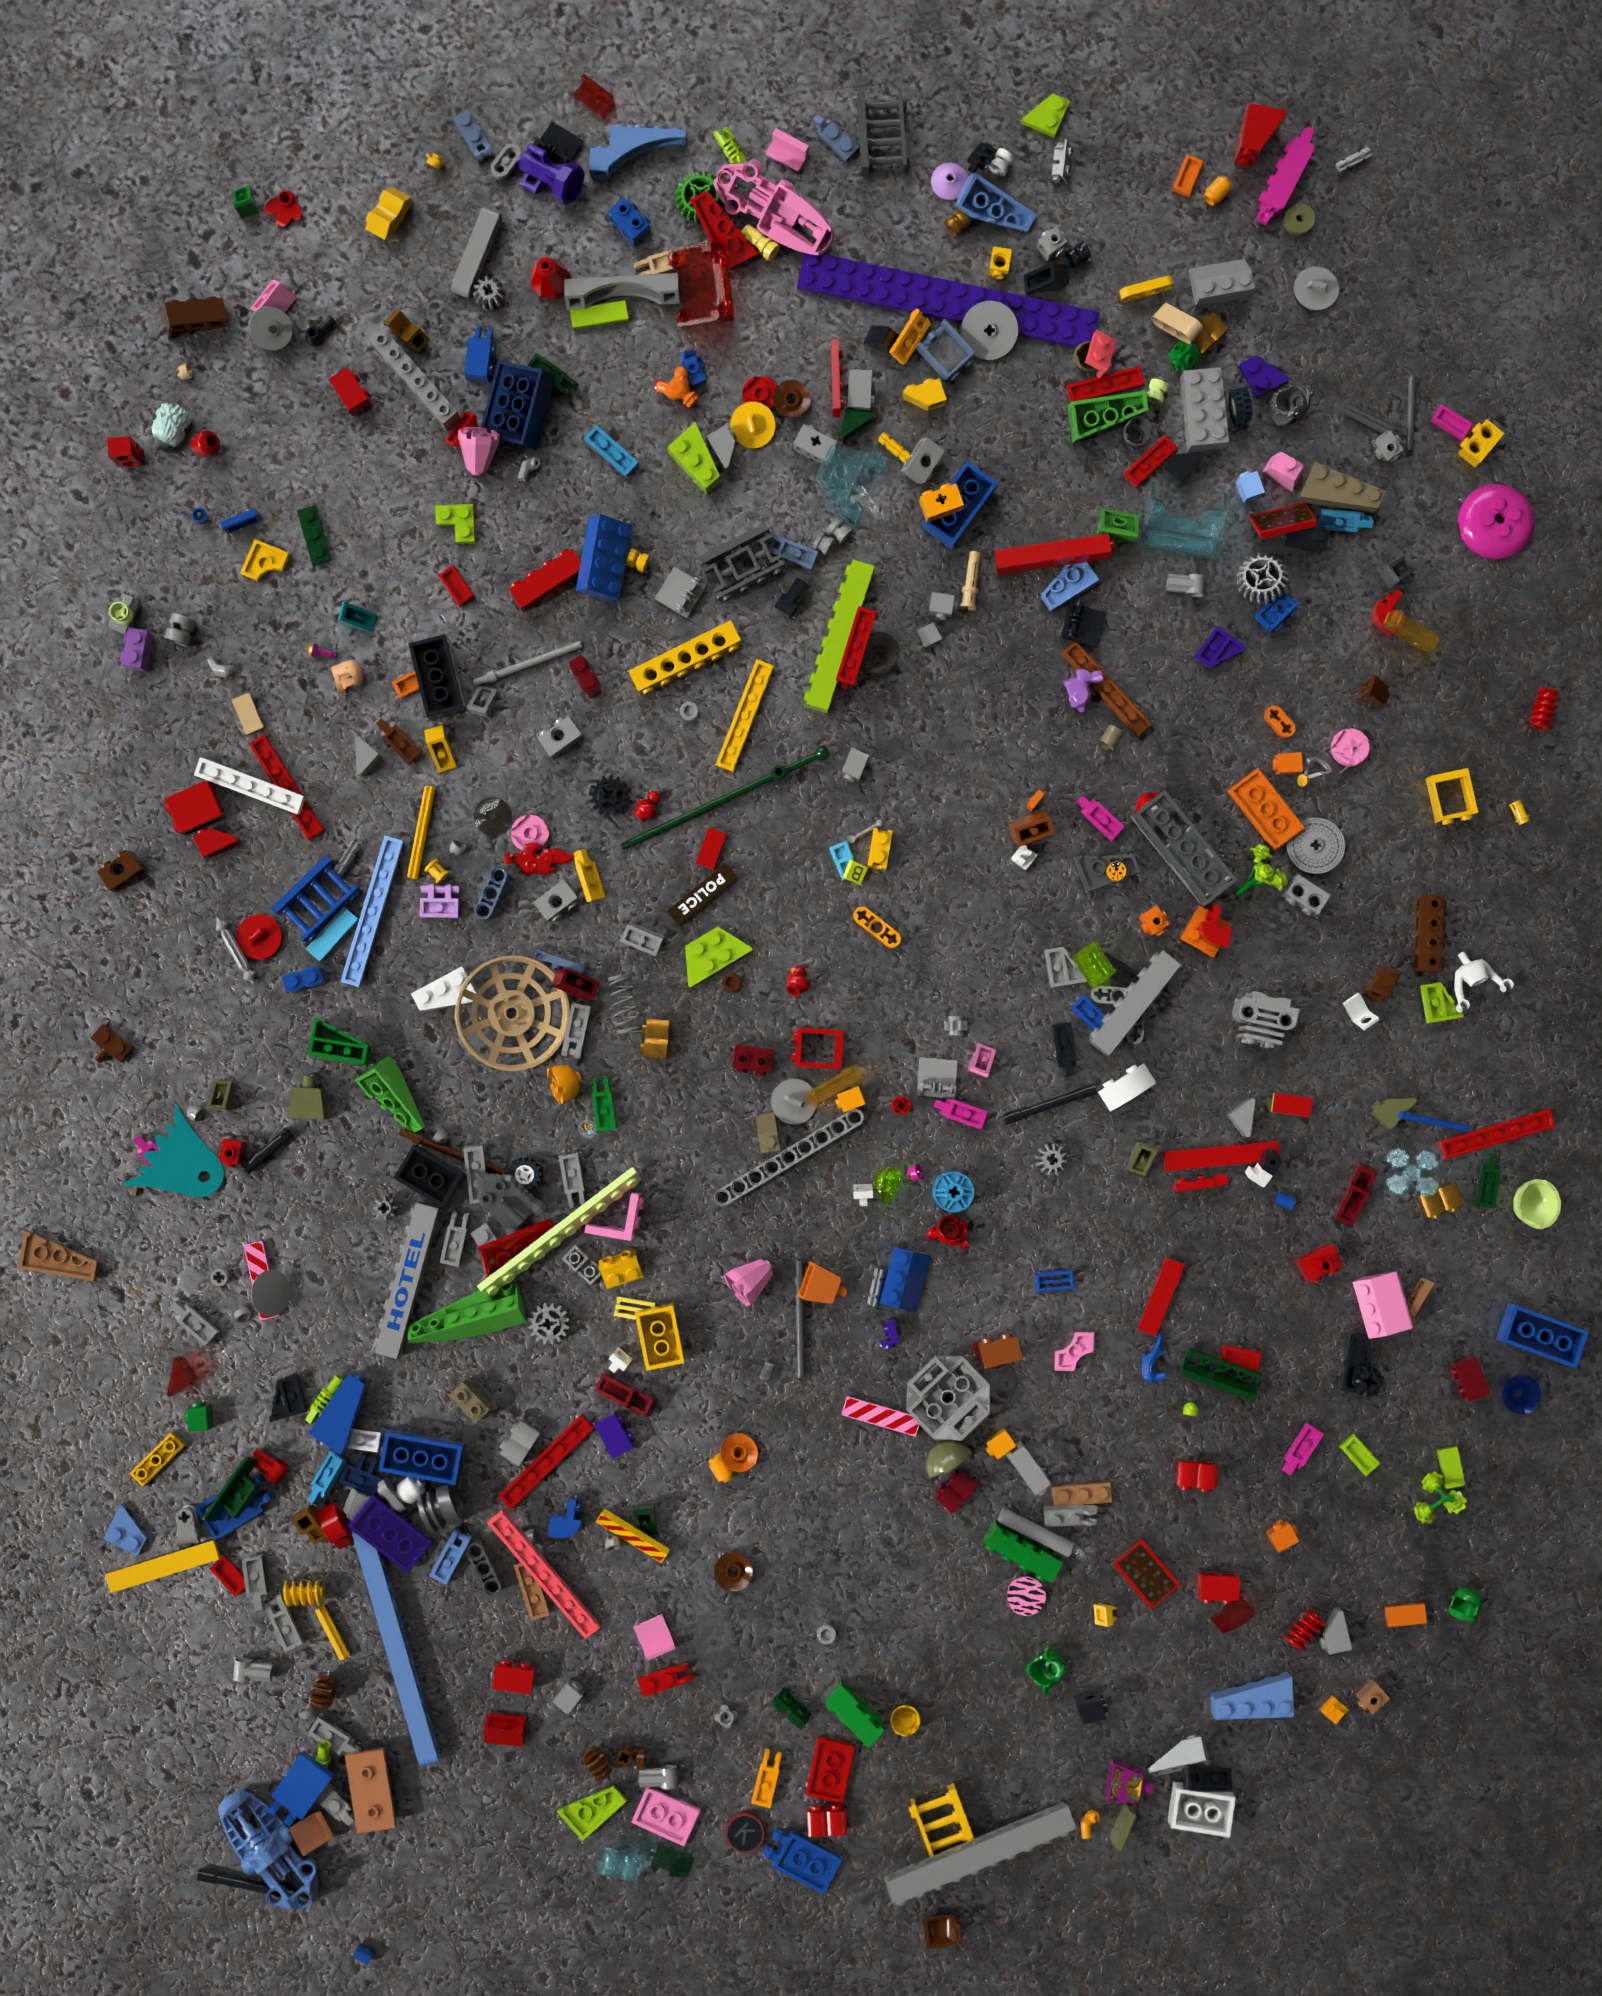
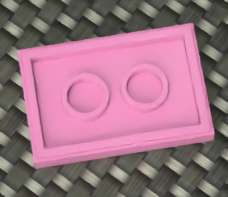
M646 1787L631 1823L685 1847L701 1808L655 1787Z

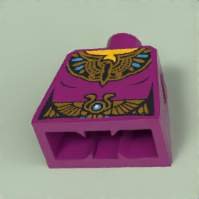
M1111 1759L1105 1792L1107 1802L1138 1803L1141 1793L1152 1794L1153 1782L1143 1781L1144 1774L1142 1770Z

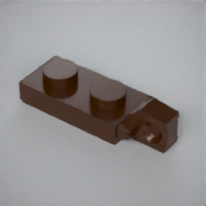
M382 718L376 723L383 730L380 733L382 738L409 765L423 753L396 724L391 723L388 725Z

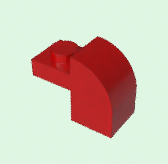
M1398 589L1393 593L1389 592L1383 599V602L1379 600L1372 609L1374 625L1389 637L1405 618L1392 609L1403 594Z
M1213 905L1206 911L1205 920L1208 921L1199 923V934L1207 944L1226 949L1229 946L1232 929L1218 925L1222 906Z
M334 1502L317 1511L320 1527L330 1544L334 1543L339 1549H342L354 1542L351 1529L346 1525L344 1513Z

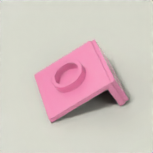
M662 1614L633 1626L647 1661L675 1649L673 1638Z

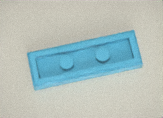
M343 906L307 946L306 950L321 962L359 919Z

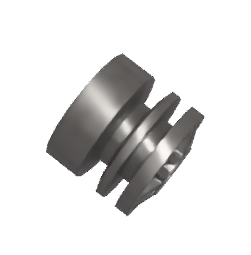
M451 1484L436 1488V1496L432 1491L427 1492L426 1495L417 1496L421 1519L431 1534L438 1532V1529H445V1520L450 1526L464 1521L462 1504Z

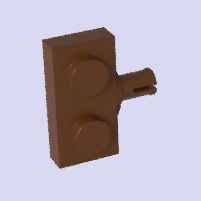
M102 1024L90 1038L101 1049L100 1053L94 1058L100 1064L107 1055L113 1056L122 1063L134 1049L132 1045L105 1024Z

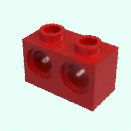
M130 436L107 438L108 457L120 468L143 466L142 459L145 458L144 449Z

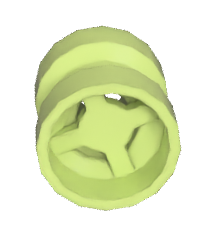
M1151 379L1149 384L1150 390L1146 392L1147 401L1155 405H1161L1164 400L1163 395L1167 392L1169 385L1162 380Z
M115 602L109 608L111 618L117 623L127 625L132 622L134 614L126 604Z

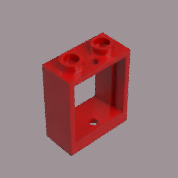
M798 1028V1032H794L793 1043H797L796 1051H792V1062H795L796 1067L841 1069L844 1031ZM802 1033L836 1035L834 1064L800 1062Z

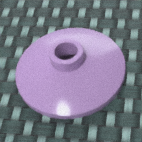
M955 163L940 165L935 169L931 178V186L934 193L944 200L958 199L959 192L968 178L967 172L963 167ZM947 177H953L954 180L949 181Z

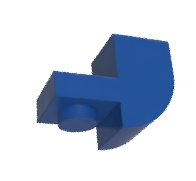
M569 1497L566 1515H551L548 1537L566 1538L573 1535L579 1529L583 1517L576 1516V1514L579 1515L581 1503H577L578 1497Z

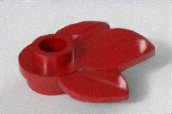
M283 190L277 197L269 199L265 205L264 213L266 215H275L277 225L283 228L291 222V219L300 220L302 209L296 203L294 193L289 190ZM285 199H290L288 203H284Z

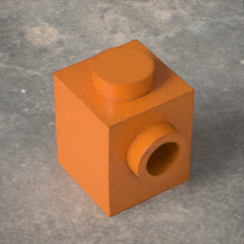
M1278 1521L1272 1525L1273 1528L1265 1531L1278 1552L1299 1542L1297 1538L1299 1533L1294 1524L1290 1525L1287 1521Z

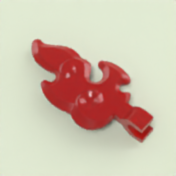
M533 842L525 844L527 850H520L519 854L505 853L504 864L519 863L520 870L527 875L534 873L550 874L556 871V868L552 867L553 863L566 864L571 862L575 856L558 848L544 849L540 855H536V850L542 848V845Z

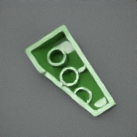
M390 1056L380 1060L355 1079L368 1097L377 1099L381 1103L380 1107L382 1109L390 1110L394 1114L395 1120L408 1131L415 1133L425 1127L402 1072Z

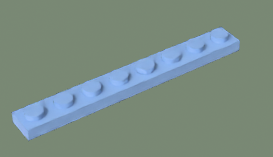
M384 836L340 982L356 987L361 986L403 848V840Z

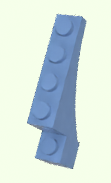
M624 125L610 126L609 148L604 146L590 148L591 178H610V174L639 154L660 147L686 145V130L679 127L664 129L660 126L645 128L640 125L634 127H626Z

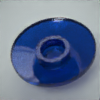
M1516 1375L1508 1379L1504 1384L1502 1400L1510 1411L1517 1414H1528L1538 1407L1541 1401V1390L1538 1383L1531 1377ZM1521 1390L1522 1395L1517 1397V1391Z

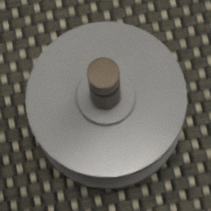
M265 306L257 309L251 315L248 323L250 337L258 346L266 350H279L286 346L292 337L293 328L289 317L285 312L275 307Z

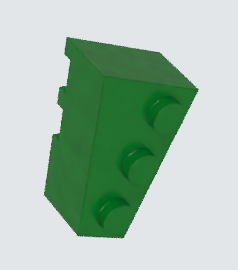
M315 1017L307 1052L311 1059L368 1068L372 1049L367 1044Z
M842 1680L825 1697L827 1709L833 1714L836 1713L840 1717L841 1722L849 1727L868 1748L885 1731L884 1720Z

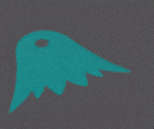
M175 1103V1127L167 1124L170 1138L155 1135V1141L160 1151L143 1153V1156L152 1166L138 1168L144 1175L128 1180L121 1186L150 1187L192 1197H205L217 1191L221 1186L224 1171L217 1156L193 1131L180 1108ZM207 1171L210 1174L209 1181L201 1182L198 1178L200 1172Z

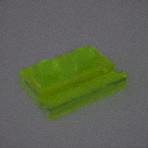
M1093 941L1072 956V959L1092 989L1117 973L1096 941Z

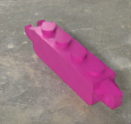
M1306 127L1303 129L1300 137L1296 135L1293 142L1289 140L1284 149V152L1287 154L1284 158L1280 157L1275 167L1278 169L1276 175L1271 174L1267 185H1269L1268 190L1262 191L1258 199L1261 203L1258 207L1260 210L1256 221L1263 225H1267L1272 217L1280 216L1315 149L1314 145L1310 142L1314 135L1313 128Z

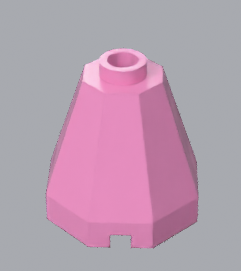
M465 427L464 431L462 429L458 430V439L466 469L471 471V474L482 475V473L487 472L499 444L500 435L496 431L491 430V433H487V429L482 427Z
M759 1259L730 1270L724 1275L728 1287L731 1290H735L736 1293L734 1295L744 1305L749 1306L757 1300L773 1275V1267L767 1260Z

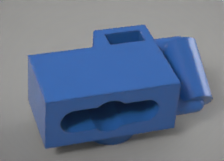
M693 349L681 352L680 357L683 360L681 363L688 372L687 377L692 388L694 389L705 384L706 375L702 371L705 364L701 355L696 356ZM698 359H700L702 365H699Z

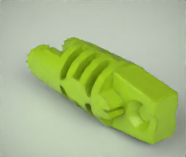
M727 126L723 128V134L719 130L713 132L715 139L731 164L747 162L744 152Z

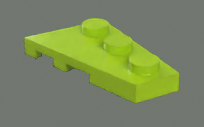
M612 1785L559 1808L557 1813L579 1838L584 1841L627 1801V1798L615 1785Z

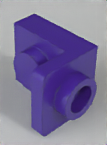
M894 1318L887 1319V1325H884L886 1337L890 1336V1339L879 1341L880 1347L884 1346V1349L896 1347L895 1344L899 1343Z

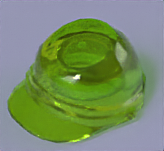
M894 1167L881 1168L873 1176V1186L879 1193L881 1202L890 1203L894 1199L900 1183V1172Z

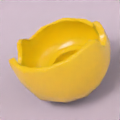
M909 1705L897 1707L890 1718L892 1729L901 1736H909L915 1733L921 1723L919 1712L915 1707Z

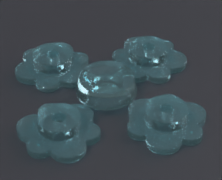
M1397 1148L1395 1151L1390 1150L1388 1152L1389 1155L1386 1157V1162L1392 1164L1393 1168H1404L1403 1176L1399 1177L1397 1174H1394L1392 1178L1386 1180L1389 1192H1395L1399 1196L1403 1195L1404 1191L1409 1188L1408 1184H1406L1407 1181H1417L1416 1190L1420 1192L1422 1197L1427 1198L1429 1195L1434 1196L1436 1194V1190L1439 1187L1438 1183L1433 1181L1431 1177L1426 1179L1420 1178L1421 1172L1419 1170L1426 1169L1431 1171L1432 1168L1438 1166V1160L1435 1159L1436 1155L1434 1153L1422 1150L1420 1155L1416 1156V1167L1414 1165L1407 1166L1409 1156L1404 1154L1403 1149Z

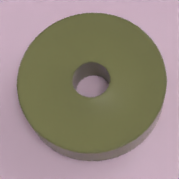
M1294 204L1288 208L1284 215V227L1292 235H1305L1314 225L1315 214L1306 204ZM1299 217L1302 219V221L1299 222L1296 218Z

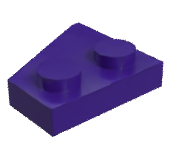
M1256 355L1240 363L1238 366L1256 399L1290 380L1289 377Z
M1216 626L1194 659L1210 669L1243 652L1247 647Z

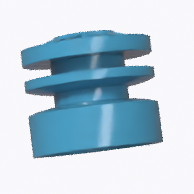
M947 1171L935 1179L932 1186V1195L935 1202L942 1209L948 1212H959L965 1210L971 1204L974 1198V1187L966 1175L957 1171ZM953 1186H956V1190L959 1193L951 1197L948 1191L953 1189Z

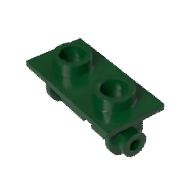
M782 1687L778 1696L776 1695L771 1700L774 1703L773 1706L782 1714L788 1710L789 1713L786 1718L796 1727L799 1726L801 1728L803 1725H806L811 1713L791 1693Z

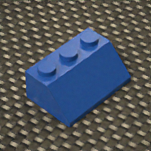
M894 1246L879 1303L917 1312L931 1255Z

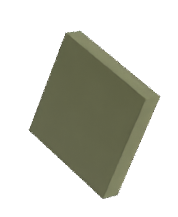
M1123 1803L1110 1834L1114 1849L1120 1852L1123 1851L1137 1817L1131 1803Z

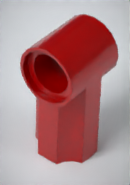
M257 1448L251 1455V1457L259 1459L255 1468L261 1471L264 1477L274 1484L278 1485L290 1468L285 1462L277 1458L274 1459L260 1448Z

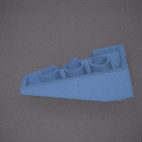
M977 173L968 176L959 192L956 208L971 218L1028 232L1037 214Z

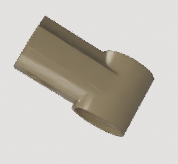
M1109 725L1099 741L1101 748L1106 751L1108 749L1115 750L1124 732L1113 725Z

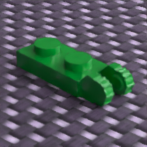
M605 1076L603 1079L605 1092L598 1093V1080L592 1078V1098L597 1132L617 1129L608 1076Z

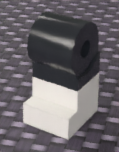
M1266 1149L1262 1152L1261 1159L1254 1168L1249 1166L1245 1173L1250 1180L1264 1188L1280 1167L1282 1160L1274 1149Z

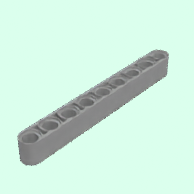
M852 1109L720 1188L714 1195L715 1202L720 1206H726L859 1126L864 1120L863 1113L858 1109ZM852 1112L860 1114L861 1118L858 1123L850 1121L849 1117ZM836 1122H841L844 1125V1130L841 1133H836L833 1130V1125ZM819 1132L827 1134L828 1139L826 1142L820 1143L817 1141L816 1136ZM801 1143H810L811 1150L808 1153L802 1152L800 1150ZM786 1152L794 1154L795 1159L793 1162L787 1163L784 1160ZM769 1162L777 1163L778 1170L771 1173L768 1171L767 1165ZM753 1172L761 1174L762 1179L760 1182L755 1183L751 1180ZM736 1182H742L745 1185L743 1192H736L734 1189ZM720 1192L728 1194L727 1202H720L718 1200Z

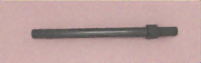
M795 1261L797 1377L803 1378L805 1377L804 1300L798 1297L804 1279L803 1261Z

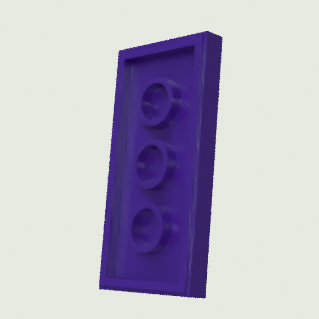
M373 1494L347 1525L349 1529L406 1573H409L433 1542Z

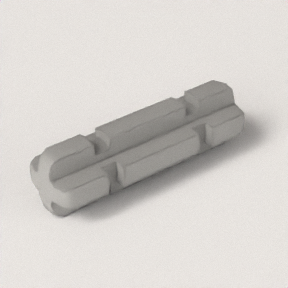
M1364 148L1360 153L1356 152L1346 157L1344 161H1338L1336 163L1337 171L1342 173L1348 167L1352 168L1362 163L1364 159L1365 161L1372 157L1371 149Z
M355 841L350 842L348 845L349 849L345 850L338 861L339 864H336L333 869L339 876L344 875L345 868L349 867L356 856L355 852H358L361 848V845Z
M875 1268L873 1276L875 1277L872 1279L869 1293L871 1295L867 1302L870 1306H878V1296H880L883 1283L882 1278H884L885 1274L883 1269Z

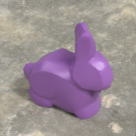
M1077 669L1075 677L1063 681L1065 687H1067L1072 708H1077L1081 713L1086 711V705L1091 697L1089 685L1104 680L1101 670L1090 673L1086 669Z

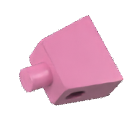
M1279 452L1270 458L1261 474L1293 492L1302 477L1304 465L1287 454Z

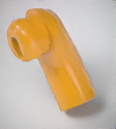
M1095 1810L1088 1811L1081 1818L1083 1839L1092 1837L1091 1825L1100 1820V1815Z

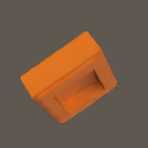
M1040 790L1037 791L1026 805V808L1032 811L1044 796V793Z

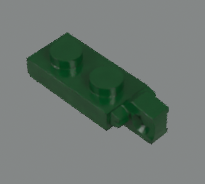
M1487 1153L1485 1163H1481L1474 1205L1489 1208L1496 1207L1501 1175L1500 1165H1496L1498 1157L1496 1154Z

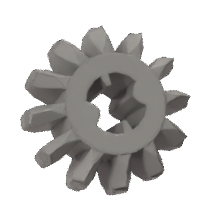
M488 276L485 277V281L479 279L480 285H474L475 292L473 296L477 298L476 303L478 305L482 304L483 309H486L489 305L490 309L493 310V305L495 304L500 307L499 301L505 300L503 295L506 293L505 288H502V282H497L495 277L489 280Z
M1052 1143L1051 1150L1048 1144H1044L1046 1151L1041 1148L1038 1149L1042 1156L1035 1155L1036 1159H1041L1040 1162L1036 1163V1166L1043 1165L1040 1170L1042 1173L1048 1168L1047 1175L1049 1176L1052 1174V1169L1055 1175H1058L1059 1171L1057 1168H1060L1062 1171L1065 1170L1061 1163H1068V1160H1062V1157L1067 1156V1153L1060 1154L1063 1149L1062 1146L1055 1150L1056 1143ZM1050 1154H1053V1157L1056 1158V1162H1052V1165H1050V1161H1047V1157H1051Z

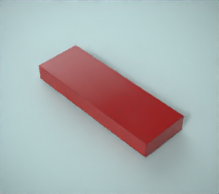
M1164 435L1127 469L1123 475L1137 488L1178 450V447Z

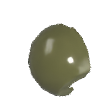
M946 1440L938 1443L930 1450L926 1459V1471L929 1479H933L934 1476L941 1473L945 1474L948 1472L949 1474V1471L964 1462L972 1454V1451L966 1444L957 1440Z

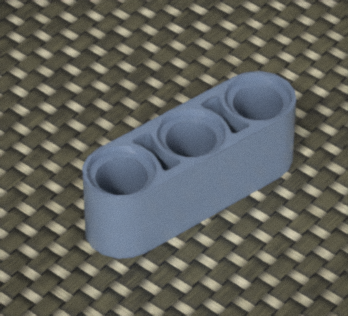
M496 867L490 872L475 907L476 916L483 921H489L494 917L509 882L508 872L501 867ZM498 872L504 873L502 881H496L495 879ZM495 889L497 891L496 897L489 899L488 892ZM488 907L489 914L482 917L480 914L481 909Z

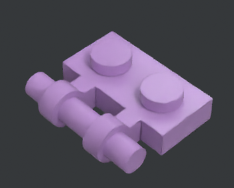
M434 883L421 885V893H428V898H420L421 918H459V899L452 898V893H460V886H452V884L441 886ZM435 893H445V898H435Z

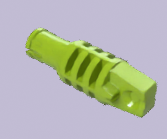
M335 1374L327 1388L321 1390L309 1408L310 1412L305 1419L308 1423L313 1425L316 1423L345 1379Z

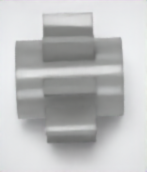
M949 1016V1021L944 1022V1031H949V1036H963V1031L968 1030L967 1021H963V1016Z
M383 1196V1201L375 1200L378 1204L377 1207L373 1208V1210L378 1212L376 1217L383 1215L384 1220H388L389 1214L394 1217L395 1213L393 1211L398 1208V1206L393 1204L395 1199L393 1198L389 1201L387 1196ZM385 1204L386 1206H389V1210L387 1211L382 1210V1206H384Z

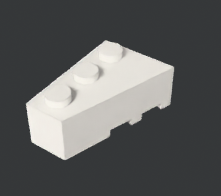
M460 967L411 993L419 1010L423 1012L455 1006L459 990L469 974L465 967ZM471 981L466 990L476 994L477 989L473 981ZM463 997L461 1005L469 1004L473 1001Z

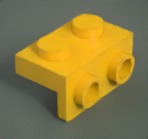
M635 1249L625 1250L620 1254L607 1256L598 1261L607 1289L644 1277Z

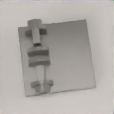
M674 567L654 599L687 618L707 586L702 584L700 579L693 578Z
M919 1057L916 1095L955 1099L958 1061Z

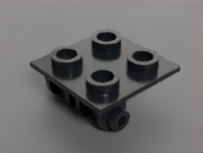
M551 121L542 137H537L534 140V145L547 151L550 161L556 165L569 163L583 143L582 139Z
M1082 601L1069 603L1060 638L1097 648L1106 612L1085 607Z

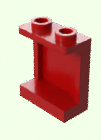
M207 780L165 798L167 803L165 809L169 815H172L174 820L172 825L175 831L182 835H187L188 831L215 819L222 820L226 818L212 783Z

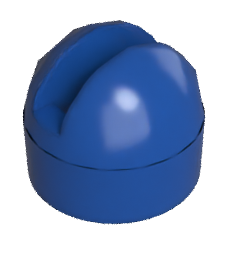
M195 508L192 511L193 521L197 524L205 523L207 512L203 508ZM201 512L202 519L200 521L198 520L197 513Z

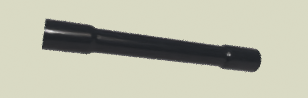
M1094 1083L1075 1091L1002 1115L1005 1124L1008 1125L1057 1106L1096 1095L1097 1090Z
M203 1868L199 1869L197 1875L198 1881L212 1884L217 1883L265 1894L270 1889L267 1883L221 1874L217 1871ZM285 1886L291 1895L296 1891V1888ZM278 1891L271 1892V1895L281 1898V1894Z

